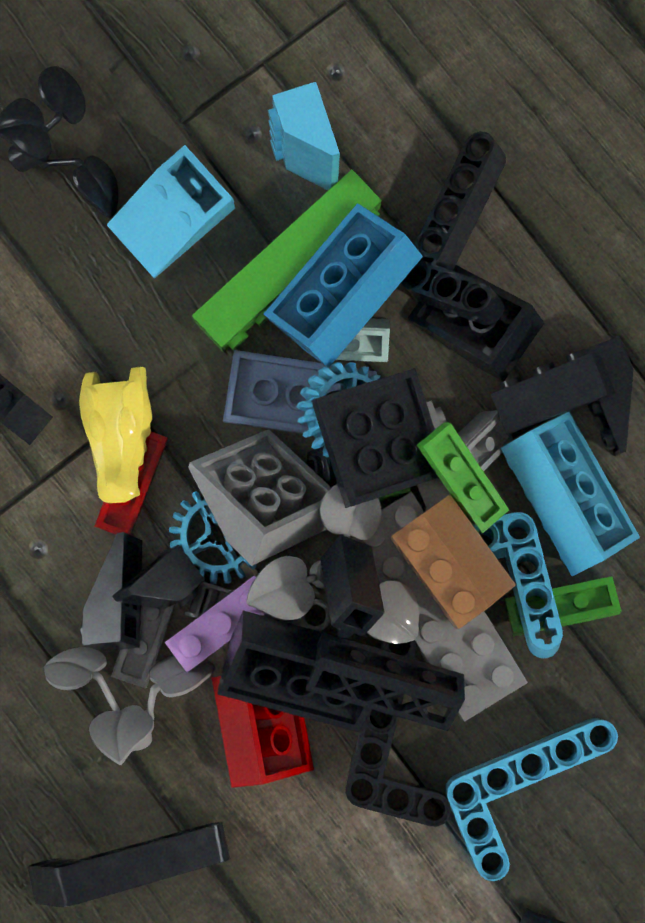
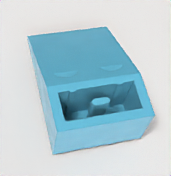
M184 145L157 168L109 221L107 226L155 279L235 209V205L231 195L187 146Z

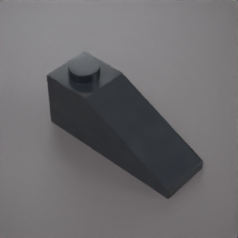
M125 532L117 533L83 608V622L80 627L83 646L98 651L140 648L141 606L116 602L112 596L142 570L143 540Z

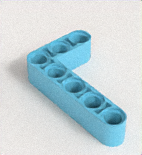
M591 718L449 778L445 785V796L450 803L451 811L471 860L481 877L489 881L500 880L505 877L510 866L508 855L486 803L609 752L615 747L618 739L617 730L613 724L603 719ZM602 725L607 733L606 740L601 745H593L590 741V732L594 727ZM567 739L573 745V753L569 758L562 760L557 757L555 750L560 741ZM528 754H536L540 762L538 769L534 773H524L521 767L523 758ZM496 768L503 769L506 775L503 785L497 788L490 787L487 783L489 772ZM463 782L470 784L472 788L470 798L464 802L456 801L453 798L455 786ZM477 817L483 818L486 821L484 833L480 836L468 834L467 825L470 820ZM492 852L499 854L501 860L495 870L488 871L482 868V859L486 854Z

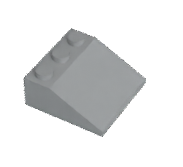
M269 429L190 462L188 466L226 541L251 566L326 530L320 518V505L323 497L331 487Z

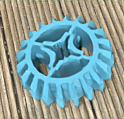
M336 362L331 365V369L327 366L319 369V376L313 375L309 377L307 381L310 387H305L300 392L307 401L299 402L296 406L298 409L305 411V416L298 418L297 422L300 424L307 423L309 428L303 432L302 436L305 438L314 436L315 440L311 448L318 449L324 446L323 456L327 458L329 455L311 400L325 396L333 384L340 383V391L380 379L381 376L377 374L368 378L369 367L363 366L357 370L356 363L354 362L347 363L345 367L342 363Z
M197 491L193 492L192 497L197 502L193 507L185 500L180 503L188 511L185 517L180 513L175 512L173 514V518L182 522L181 528L175 526L169 528L170 533L180 534V540L171 541L170 547L172 548L176 545L182 547L183 552L193 565L199 568L198 571L203 577L206 571L211 572V584H217L218 573H223L225 583H231L230 571L233 570L236 571L239 578H244L245 573L241 566L246 563L249 568L254 570L257 567L256 564L251 566L242 556L237 557L233 547L227 541L225 544L229 549L228 552H226L222 544L218 545L217 541L214 544L210 541L203 544L213 535V527L209 519L211 518L216 526L218 523L205 499L202 500ZM200 513L206 526L205 532L202 537L190 545V526L194 518ZM209 548H217L222 552L229 564L210 565L201 561L196 554Z

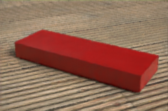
M151 431V434L145 441L147 452L144 453V463L138 468L140 495L125 503L110 504L103 502L94 527L115 535L121 532L129 535L132 534L167 444V437Z

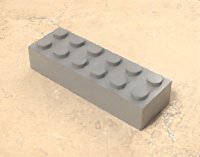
M410 492L381 510L380 526L371 538L367 540H358L352 536L351 538L372 546L379 584L390 580L399 581L407 585L415 594L419 606V632L415 639L416 646L426 663L464 674L465 701L458 715L465 722L528 682L485 611L460 629H455L391 541L390 537L424 513L417 499Z

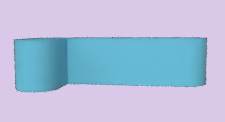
M522 512L505 514L484 533H478L479 535H486L491 539L492 543L488 547L497 559L504 557L506 559L509 575L516 584L513 587L529 651L536 657L549 658L558 651L563 637V630L536 525L528 514ZM514 527H520L527 532L528 536L523 539H515L508 531ZM523 561H528L534 564L537 570L532 574H524L518 569L517 565ZM531 596H538L544 600L546 605L541 609H533L527 605L526 599ZM544 620L543 628L546 637H552L550 644H545L543 639H538L540 622Z

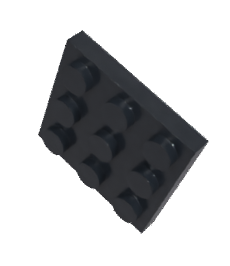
M415 368L311 400L345 508L439 478L417 446L435 428Z

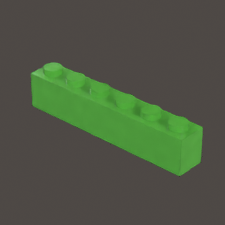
M351 169L192 315L194 322L222 352L226 351L229 347L235 350L248 338L246 331L255 323L261 326L268 320L264 315L266 310L356 204H360L379 217L381 214L378 210L381 207L382 200Z

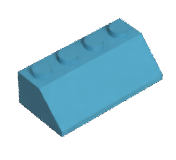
M313 82L272 95L273 108L268 110L270 118L268 121L271 129L269 130L271 136L270 143L276 161L283 159L286 170L329 190L338 182L340 152L317 83Z
M570 412L532 429L501 447L508 466L516 475L526 498L531 502L542 522L544 530L549 534L559 552L561 561L566 565L571 576L606 560L640 538Z

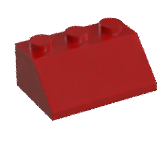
M221 676L212 677L232 788L263 785L314 770L304 717L218 695Z

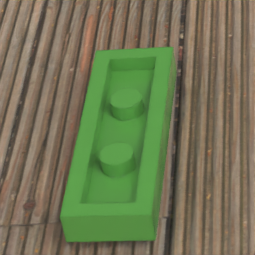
M442 423L417 444L422 454L477 532L484 533L509 511V508L451 423Z
M612 576L552 589L561 626L620 615L621 613ZM515 596L505 598L504 603L512 636L524 635ZM531 596L526 599L527 605L533 609H541L546 605L544 600L538 596ZM545 620L540 622V631L544 630Z

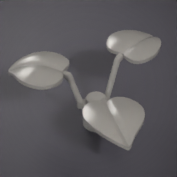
M336 484L322 499L320 518L325 528L333 534H344L348 538L352 536L358 540H367L376 533L380 526L381 506L379 499L376 498L345 508L338 484ZM284 556L271 561L253 581L246 603L272 617L282 620H294L304 616L312 607L315 598L314 590L309 583H313L318 588L325 589L321 560L312 565L309 573L310 576H307L306 565L300 558ZM390 580L380 583L385 613L367 633L373 638L388 643L400 644L415 640L419 632V606L415 594L407 585L399 581Z
M89 647L68 649L54 656L44 666L47 682L57 689H77L88 684L92 678L98 682L113 711L101 713L93 719L89 727L90 736L97 748L119 765L124 763L132 751L142 750L151 744V733L154 729L155 718L153 710L156 695L160 690L166 697L184 695L201 685L215 670V665L207 660L202 661L189 672L184 670L174 655L160 660L149 673L150 680L155 684L150 688L147 710L144 711L137 705H131L120 710L103 676L98 672L107 664L106 657L98 650Z

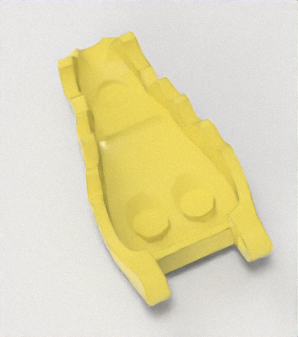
M144 367L131 368L128 381L100 383L97 372L85 373L79 398L80 415L96 468L98 496L106 503H125L140 495L138 468L144 463V453L147 452L145 441L151 434L150 423L152 421V411L146 385V368Z

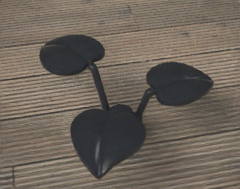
M59 66L48 67L40 74L38 89L47 107L56 112L52 120L44 126V117L39 107L25 98H18L12 101L0 113V137L12 144L8 150L9 160L13 167L20 172H26L37 165H40L43 170L53 166H76L77 168L73 172V180L77 189L93 207L111 219L115 216L117 210L118 185L113 171L102 159L94 155L87 157L84 162L80 158L48 159L52 152V147L47 133L61 121L62 117L70 124L79 123L83 119L86 110L85 98L77 81Z

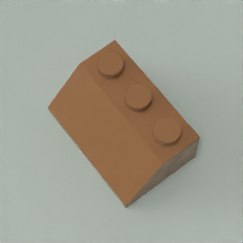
M451 495L442 499L390 537L393 544L455 629H460L516 586Z

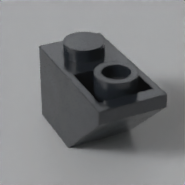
M0 374V422L31 445L53 416Z

